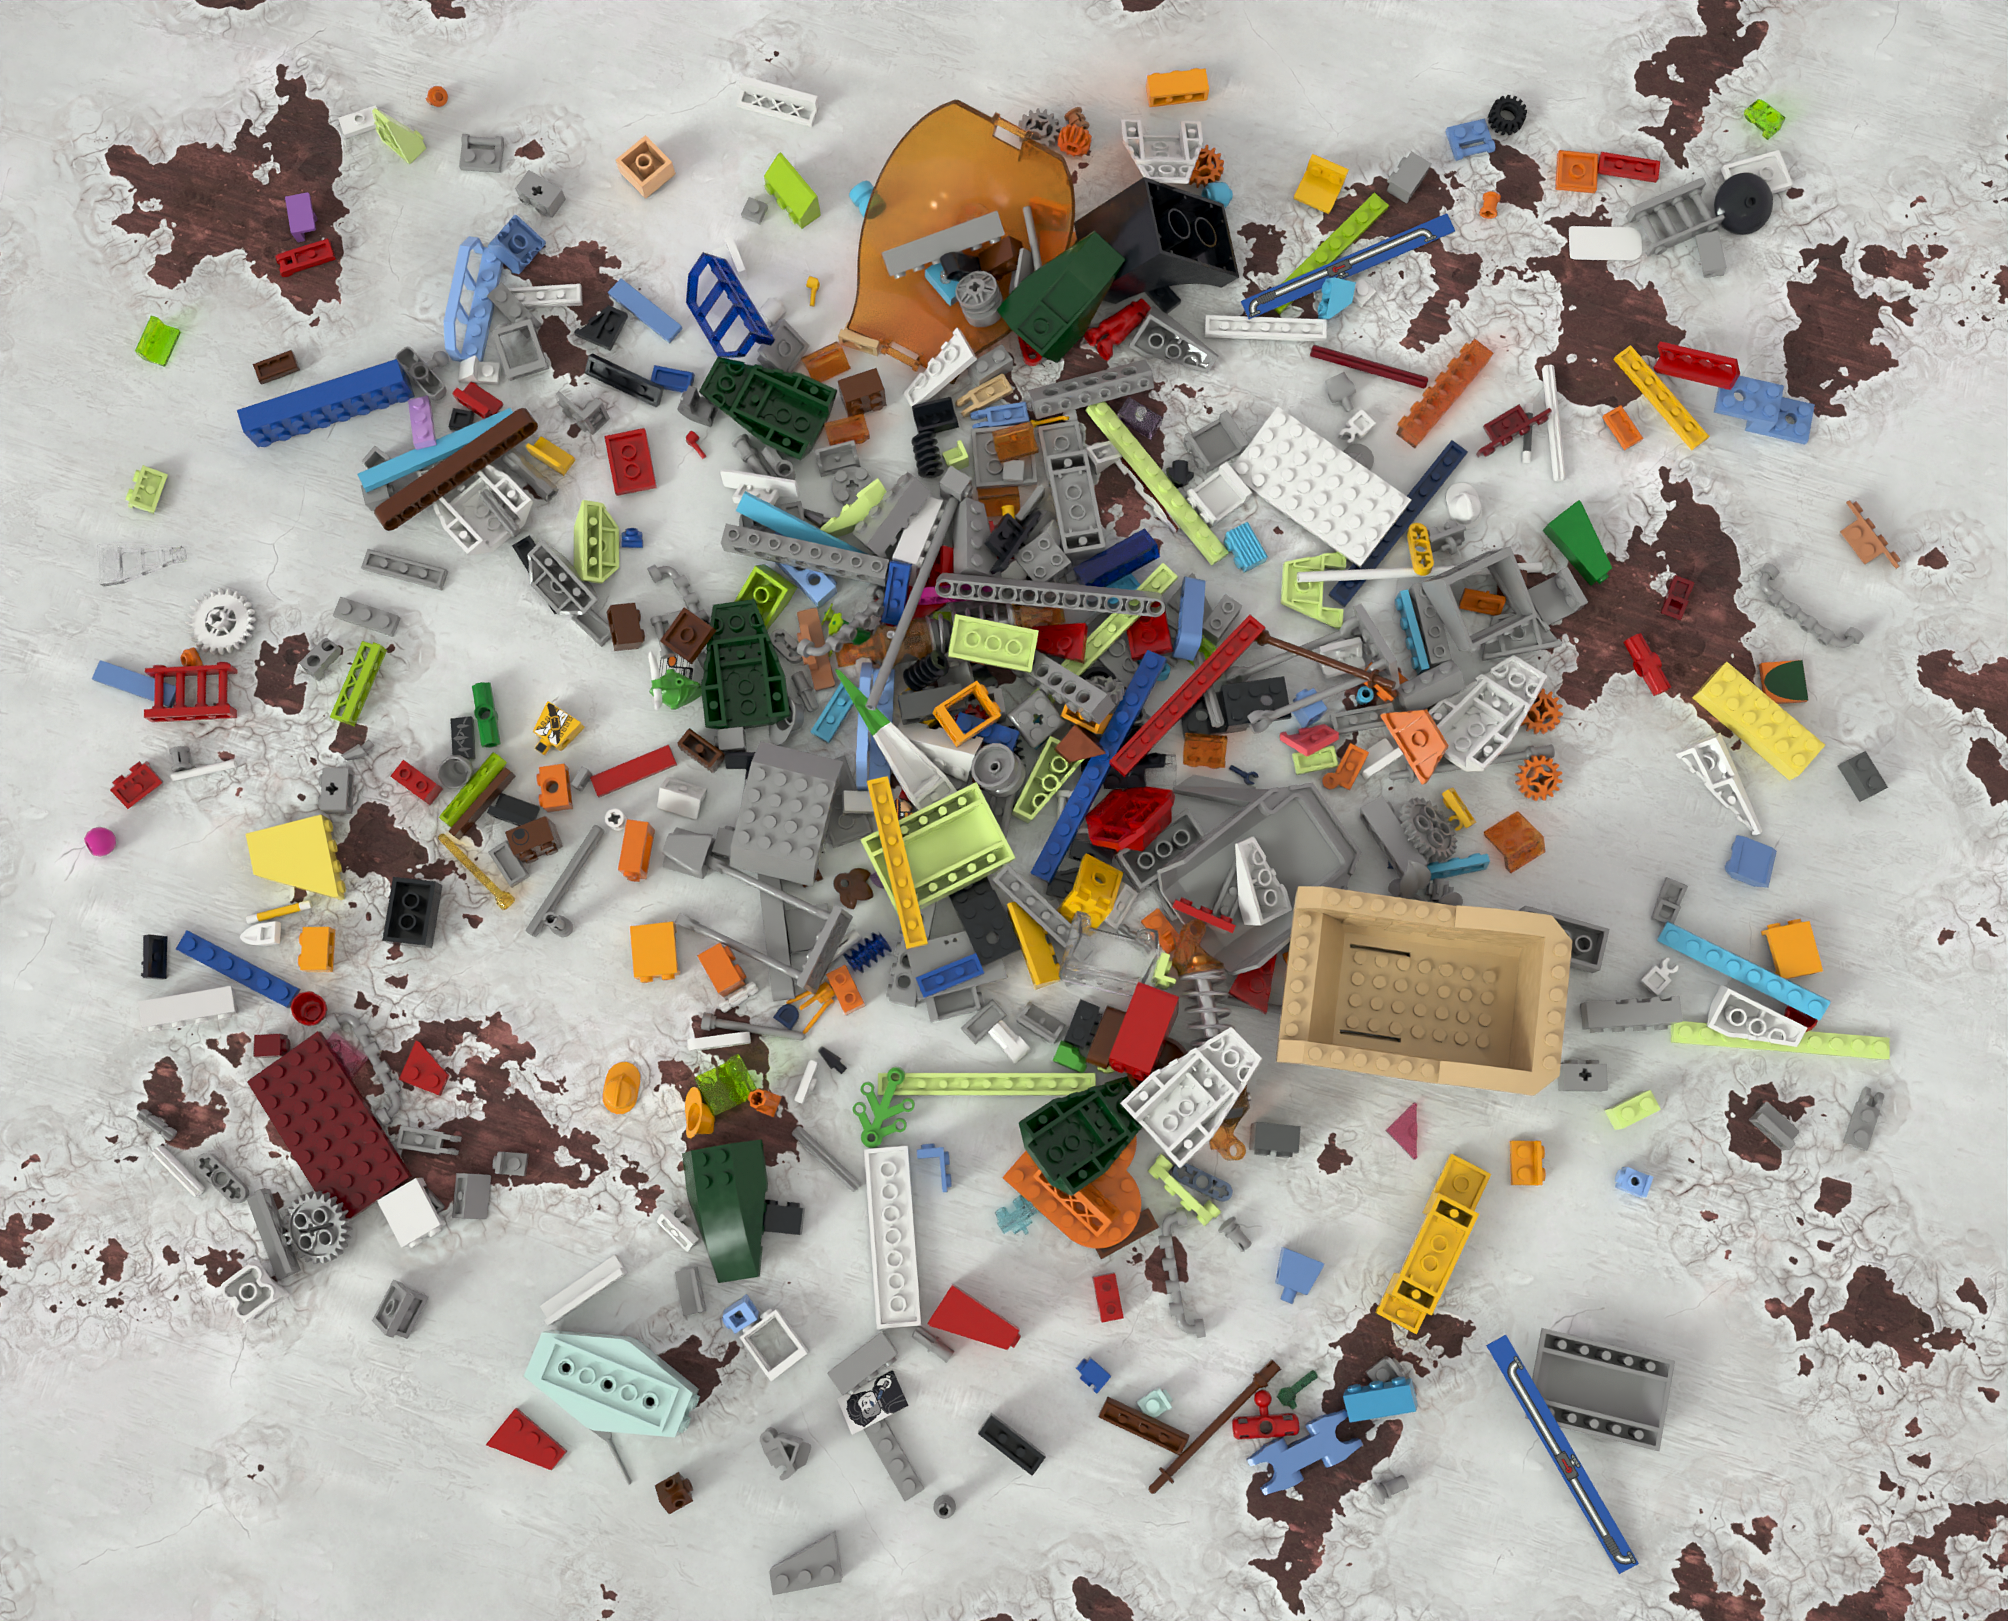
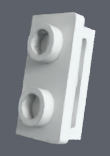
M1360 637L1319 647V654L1359 669L1366 668L1362 658V641ZM1319 663L1326 678L1346 674V672Z

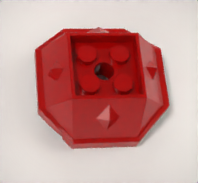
M1148 786L1129 788L1124 791L1122 789L1112 790L1086 815L1090 841L1093 845L1112 848L1117 852L1124 848L1143 851L1172 822V806L1175 800L1173 791Z

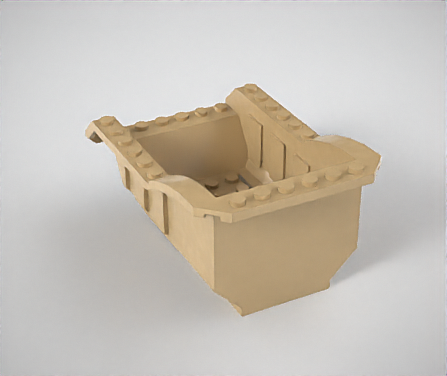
M1298 886L1294 903L1276 1062L1304 1064L1425 1083L1534 1096L1560 1076L1572 940L1552 915L1497 908L1453 906L1324 886ZM1340 1030H1346V1031H1352V1032H1359V1033H1366V1034H1373V1035H1379V1036L1399 1038V1039H1400V1042H1397L1398 1040H1396V1039L1376 1037V1036L1356 1034V1033H1349V1032H1343V1031H1340Z

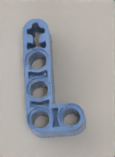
M1190 577L1183 578L1180 594L1178 634L1174 641V651L1172 652V657L1193 661L1200 647L1203 628L1205 580Z

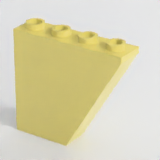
M321 814L246 834L254 875L334 899H345L346 887L339 873L342 872V867L335 854L338 851L337 844L334 839L332 840L331 835L333 825L327 817Z

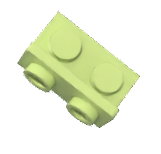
M142 465L141 471L136 469L132 480L136 482L134 490L129 488L125 499L129 501L128 507H136L154 514L168 474Z
M1162 952L1158 957L1151 982L1156 983L1155 987L1167 990L1175 985L1176 979L1167 977L1172 961H1169L1170 954Z

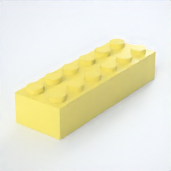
M1728 662L1721 665L1692 697L1789 781L1799 776L1825 746L1822 741Z

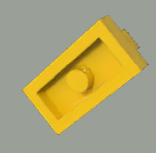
M1454 787L1442 793L1444 797L1442 800L1446 807L1456 813L1449 818V822L1454 819H1458L1460 822L1455 831L1461 830L1464 826L1465 828L1471 827L1477 823Z

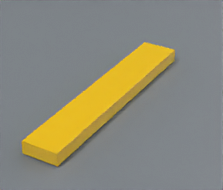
M1631 345L1614 357L1613 360L1691 450H1694L1710 437Z

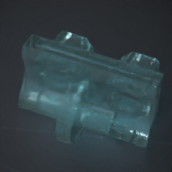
M1020 1195L1013 1200L1017 1210L1009 1214L1006 1207H1002L995 1212L998 1220L997 1224L1003 1234L1010 1230L1014 1234L1021 1230L1025 1235L1029 1233L1026 1227L1033 1223L1030 1217L1035 1215L1037 1211L1031 1201L1028 1202Z

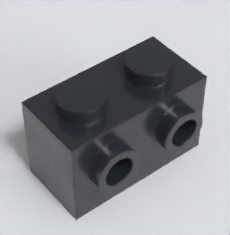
M1080 999L1064 1042L1083 1050L1085 1045L1090 1046L1094 1034L1091 1033L1093 1025L1098 1026L1102 1014L1099 1013L1100 1007Z

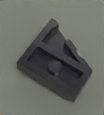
M608 305L599 315L588 320L589 323L583 328H577L574 334L579 338L611 351L628 318V314Z

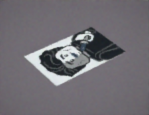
M893 1370L861 1386L852 1395L847 1393L837 1399L852 1435L909 1406Z

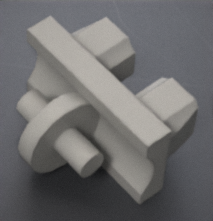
M1455 520L1444 524L1445 531L1440 532L1437 527L1427 530L1432 553L1438 550L1442 552L1448 550L1451 555L1455 554L1457 546L1462 545V542L1465 540L1464 531H1466V527L1464 524L1458 525Z

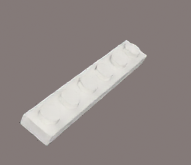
M1206 315L1204 337L1325 342L1327 339V319L1254 317L1248 319L1246 316Z

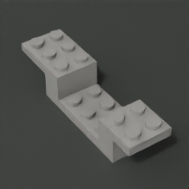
M1078 420L1038 427V435L1048 487H1051L1060 532V549L1068 557L1072 565V571L1065 575L1067 584L1104 578L1108 576L1104 556L1105 541L1087 449H1083Z

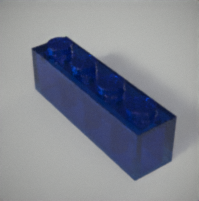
M1144 528L1074 567L1076 581L1079 585L1107 587L1159 558L1158 545Z

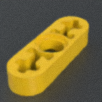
M1413 523L1409 526L1407 532L1413 570L1418 575L1426 576L1431 573L1434 565L1428 531L1423 524ZM1415 547H1423L1425 551L1419 552L1415 549Z

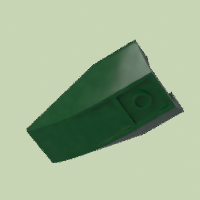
M1093 231L1025 277L1001 303L997 311L1011 330L1042 357L1058 363L1085 334L1125 258L1096 231Z

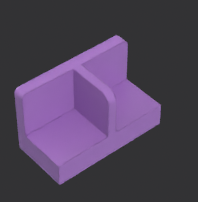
M308 192L286 196L285 200L291 234L297 242L306 241L304 233L315 231V222L318 220L313 212L311 196Z

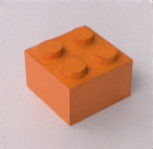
M718 943L697 955L714 987L722 997H726L746 985L744 979L747 977L741 966L734 964L733 961L736 960V957L728 945L724 947L721 943Z

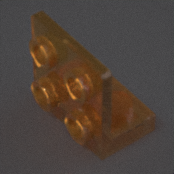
M1518 811L1484 831V836L1504 856L1505 868L1510 873L1546 852L1544 836Z

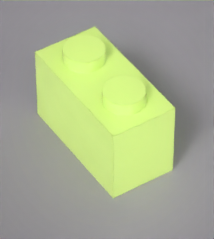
M1646 1090L1605 1109V1112L1614 1129L1617 1130L1623 1129L1661 1110L1651 1090Z

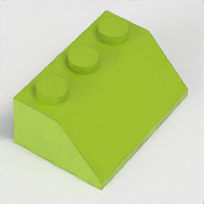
M780 152L764 175V187L769 195L776 197L779 207L782 210L786 209L793 224H798L803 229L821 216L818 196Z

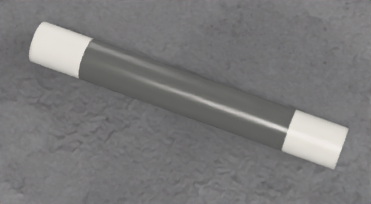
M1533 403L1525 404V414L1529 420L1533 418ZM1532 426L1530 427L1531 430L1523 437V463L1531 462Z

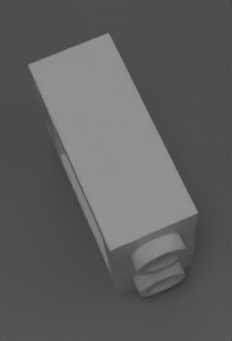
M527 317L515 320V324L507 325V323L495 326L496 329L491 331L506 376L510 381L549 369L534 322L531 319L527 320ZM528 327L539 360L510 368L500 336Z

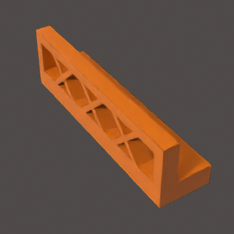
M1040 1169L1033 1175L1040 1184L1096 1237H1099L1121 1213L1091 1183L1073 1196H1064L1059 1189L1048 1182ZM1076 1202H1081L1085 1206V1211H1080L1076 1207ZM1092 1217H1097L1103 1223L1100 1229L1093 1223Z

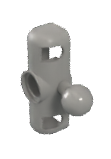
M408 346L396 354L395 358L403 369L432 400H440L446 395V386L432 369L437 366L444 367L448 364L449 357L447 353L437 351L433 354L432 360L427 363ZM414 354L417 356L418 362L414 360ZM426 372L424 376L419 377L421 373Z

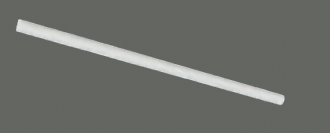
M1541 562L1517 563L1519 569L1527 570V573H1541L1543 569ZM1434 566L1431 573L1426 576L1415 573L1413 567L1297 572V582L1435 577L1456 566ZM1486 567V568H1484V569H1482V570H1479V571H1477V572H1475V573H1473V574H1471V575H1492V574L1490 573L1489 569Z

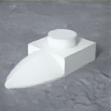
M273 921L253 925L240 935V939L251 945L269 946L280 944L281 923Z

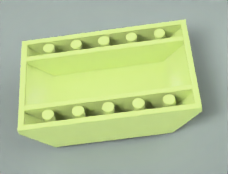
M977 782L899 820L920 910L997 872L1005 863L1008 864L1016 859ZM876 831L860 840L898 914L879 831Z

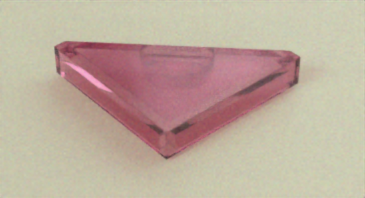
M1414 1102L1385 1131L1413 1160H1416L1417 1104Z

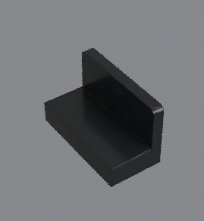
M501 793L495 807L490 805L487 813L496 819L521 826L536 820L540 807Z

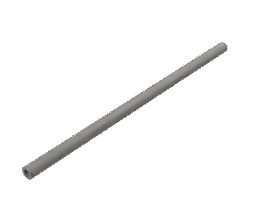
M949 498L865 705L869 710H876L958 505V500L955 498Z

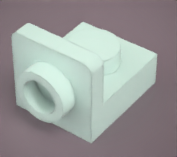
M1157 1387L1136 1402L1144 1414L1156 1418L1167 1409H1172L1170 1402L1173 1400L1166 1389L1161 1391Z

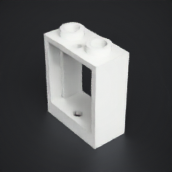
M770 1308L760 1316L762 1320L756 1325L751 1323L742 1330L744 1334L739 1338L769 1380L773 1381L809 1353V1351L779 1309L772 1311ZM776 1317L798 1350L772 1369L750 1337Z

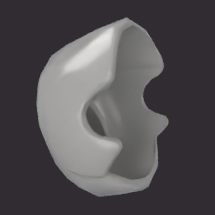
M451 755L439 765L438 778L444 786L450 789H458L471 779L473 767L469 760L463 756Z

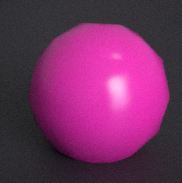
M93 828L87 832L84 838L88 850L94 856L108 855L116 846V837L107 828Z

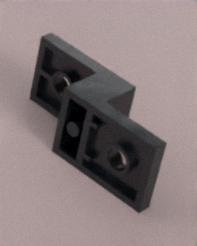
M1284 676L1222 685L1219 692H1215L1224 720V725L1219 728L1212 726L1206 703L1202 696L1180 719L1184 740L1246 731L1251 724L1247 717L1250 713L1257 710L1274 711L1289 705ZM1269 696L1272 699V704L1269 706L1263 705L1261 697ZM1204 711L1207 714V719L1204 721L1198 720L1196 713ZM1291 713L1279 717L1274 721L1291 719Z
M987 877L973 883L969 889L963 888L949 895L964 931H966L982 967L1021 950L997 893L992 889ZM990 932H995L999 936V940L995 944H990L986 940V936Z

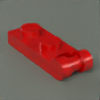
M328 238L277 254L275 257L277 264L280 265L279 271L282 277H289L295 272L336 260Z

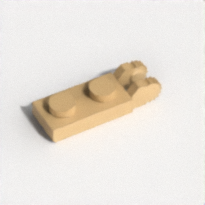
M1000 374L968 391V394L955 401V405L959 408L971 400L973 405L961 412L963 418L969 417L970 413L982 410L1013 393V388L1005 375Z

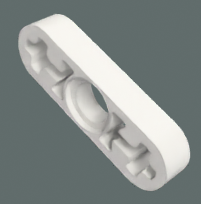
M750 1032L687 1040L688 1051L750 1044Z

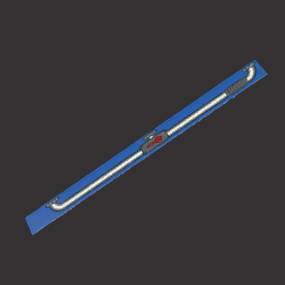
M1444 214L1240 302L1248 319L1254 318L1322 289L1323 283L1328 278L1345 279L1453 233L1455 229L1448 214Z
M1507 1335L1487 1344L1488 1350L1617 1572L1621 1574L1638 1565L1637 1559Z

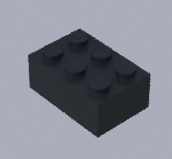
M393 877L382 941L395 945L432 949L443 885L436 881Z

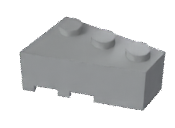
M836 1532L830 1533L800 1552L772 1566L769 1571L772 1594L777 1595L840 1583L843 1576Z

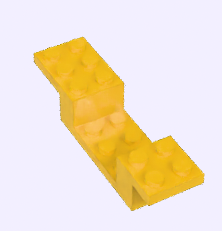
M1454 1154L1449 1155L1422 1212L1426 1215L1425 1220L1400 1273H1393L1376 1309V1314L1414 1334L1418 1333L1426 1314H1433L1479 1216L1475 1209L1490 1179V1173Z

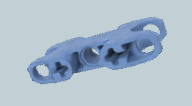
M1343 1409L1321 1415L1305 1424L1309 1435L1290 1445H1287L1284 1437H1278L1264 1444L1246 1459L1250 1466L1263 1462L1272 1464L1274 1469L1273 1478L1260 1488L1264 1495L1286 1490L1304 1480L1300 1469L1317 1460L1322 1459L1325 1467H1331L1347 1459L1363 1445L1359 1438L1341 1442L1336 1438V1426L1348 1417L1346 1410Z

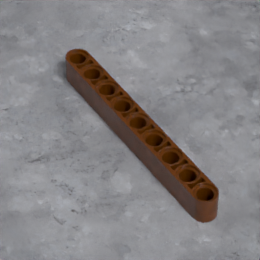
M526 408L516 410L377 506L374 510L375 516L385 530L392 531L531 436L538 429V423Z

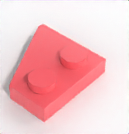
M1325 724L1298 729V734L1287 735L1286 732L1280 733V741L1307 757L1339 740V732Z

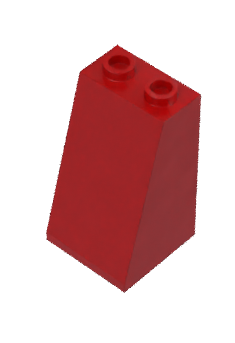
M1138 982L1109 1056V1066L1114 1071L1129 1073L1140 1081H1144L1154 1072L1178 1016L1179 997Z
M952 1284L927 1323L931 1327L1008 1350L1010 1346L1014 1348L1021 1338V1335L1018 1334L1020 1329L954 1284Z

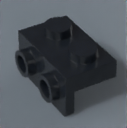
M951 397L912 406L918 434L926 431L938 433L959 428Z

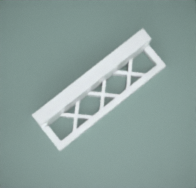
M741 76L739 82L741 91L736 103L737 107L805 126H813L819 108L818 96ZM745 94L754 96L755 101L751 103L743 102ZM769 100L773 102L774 106L764 108L761 103ZM787 105L791 106L793 111L786 114L782 113L780 108ZM805 110L810 111L809 120L801 118L799 113Z
M613 1255L540 1306L547 1317L544 1320L547 1326L555 1324L628 1273L617 1255Z

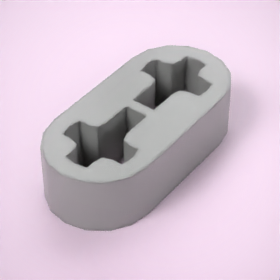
M776 629L771 633L770 639L774 648L790 663L796 664L803 660L800 654L798 657H790L791 653L788 648L791 647L794 651H797L799 644L784 629ZM784 635L783 639L786 645L784 646L780 641L776 643V636L782 637Z

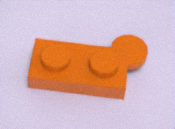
M1350 743L1336 772L1324 775L1322 780L1324 787L1331 790L1339 785L1350 791L1369 752Z

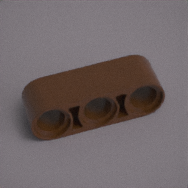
M1107 1005L1086 1059L1087 1063L1107 1070L1109 1056L1124 1020L1125 1011Z

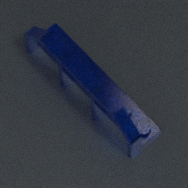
M703 252L688 273L686 304L716 355L726 359L741 358L747 355L755 342L771 346L775 338L728 261ZM707 264H709L712 273L715 274L718 281L699 307L696 303L698 279ZM725 290L727 298L733 305L713 332L705 317ZM740 315L749 333L736 351L725 352L720 341L737 316Z

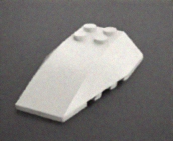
M1121 119L1123 144L1143 177L1159 183H1189L1203 145L1200 121H1181L1179 136L1143 135L1141 120Z
M445 459L416 471L418 477L422 476L423 474L431 470L433 467H435ZM487 465L432 503L444 530L469 556L494 552L511 537L509 532L479 497L481 492L485 489L489 490L520 529L525 525L533 503L507 474L496 470L491 465Z
M1512 655L1491 668V671L1487 674H1481L1475 678V681L1467 686L1465 685L1466 689L1438 702L1429 711V714L1449 745L1443 757L1466 772L1484 771L1511 744L1548 676L1515 655Z
M1230 1027L1206 1041L1202 1046L1192 1049L1183 1057L1175 1059L1164 1068L1151 1073L1121 1102V1105L1156 1140L1177 1166L1181 1168L1213 1138L1259 1066L1262 1058Z

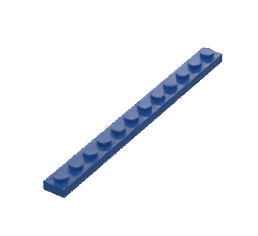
M1149 650L1145 653L1125 692V696H1123V700L1120 701L1099 741L1106 754L1090 758L1030 872L1032 875L1051 884L1112 767L1109 761L1122 748L1167 662L1165 657Z

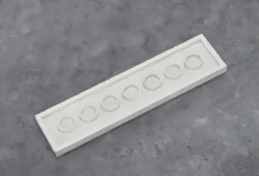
M908 1146L864 1149L877 1329L920 1326L922 1324Z

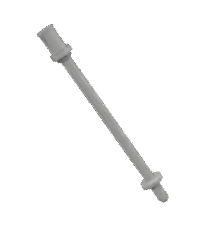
M1552 744L1540 747L1528 746L1522 752L1499 755L1490 765L1524 759L1531 761L1532 755L1537 756L1538 759L1540 755H1544L1545 758H1553L1555 750ZM1453 763L1439 764L1433 774L1461 770V768ZM1410 764L1406 765V770L1389 773L1390 780L1407 778L1409 783H1413L1414 777H1417Z

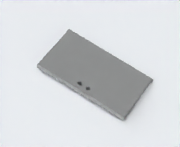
M966 931L927 940L928 945L906 949L918 1001L1008 978L1001 958L983 966V975L923 998L916 977L975 954V951ZM990 932L986 936V940L990 944L998 942L995 932Z

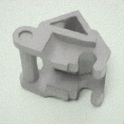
M772 1427L767 1428L760 1436V1443L770 1465H774V1468L784 1465L787 1469L781 1474L780 1480L788 1479L799 1468L806 1465L811 1445L803 1442L802 1438L784 1432L778 1434L777 1430Z

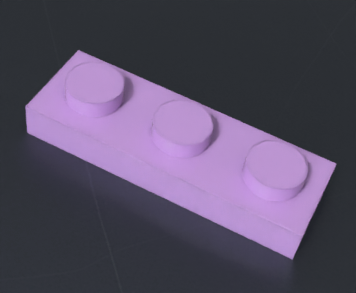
M429 396L408 400L413 444L416 450L437 445Z

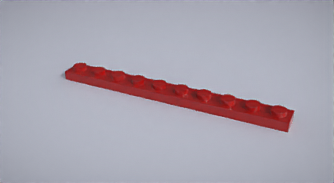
M1249 615L1109 761V764L1126 777L1265 631L1266 627L1252 615Z

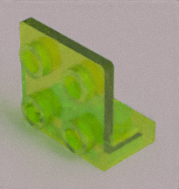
M739 1053L730 1057L724 1064L694 1078L713 1116L748 1101L750 1092L757 1089Z

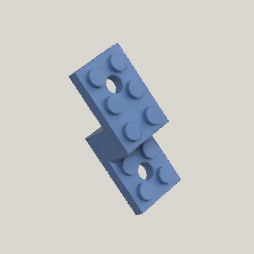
M1739 376L1731 390L1718 387L1714 413L1747 420L1745 431L1805 445L1809 440L1815 404L1782 397L1784 385ZM1734 393H1740L1743 396V401L1735 399ZM1791 416L1794 419V424L1787 423L1785 417Z

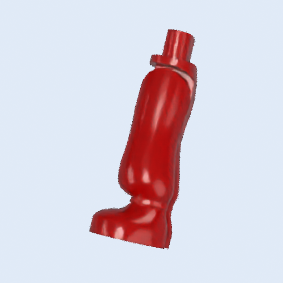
M1143 298L1136 302L1132 301L1114 315L1101 321L1098 328H1087L1083 336L1090 346L1094 347L1097 345L1099 355L1108 361L1113 357V345L1119 346L1143 321L1151 307Z

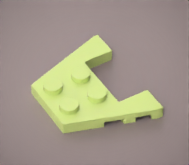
M1339 552L1284 562L1281 604L1336 629H1340L1343 624V609L1322 607L1324 581L1297 582V572L1324 571V568L1344 570L1346 568V557Z

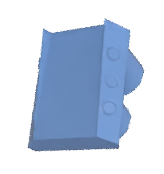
M514 215L488 244L489 253H493L512 273L520 274L543 248L546 241L520 217Z
M1736 835L1735 842H1733L1731 847L1732 856L1726 862L1725 871L1731 878L1753 887L1769 888L1777 851L1773 847L1744 836Z

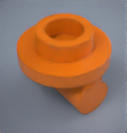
M433 86L429 89L425 99L430 105L441 107L446 104L448 95L441 86Z
M195 647L183 651L180 657L183 666H204Z

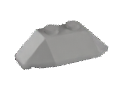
M541 540L527 554L530 585L558 615H585L599 601L593 586L587 581H582L576 569L566 557L544 540Z

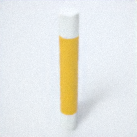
M307 900L246 916V921L248 924L310 909L313 907L312 902Z

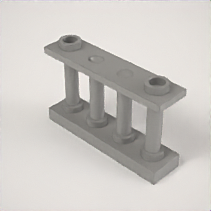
M1703 177L1631 207L1626 215L1628 222L1640 221L1652 243L1646 252L1647 257L1653 254L1660 255L1667 248L1695 237V235L1713 232L1720 228V224L1725 217L1720 215L1713 218L1702 199L1701 191L1706 185ZM1688 198L1694 200L1705 220L1704 223L1694 224L1683 203L1684 200ZM1671 205L1676 207L1687 230L1680 233L1677 232L1665 210L1666 207ZM1652 213L1658 214L1670 237L1660 241L1648 219V215Z

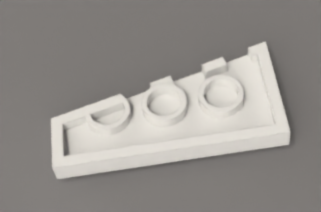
M959 328L953 331L954 336L950 341H945L940 347L942 351L935 359L932 357L928 362L925 372L920 373L904 392L911 408L913 405L927 402L977 360Z

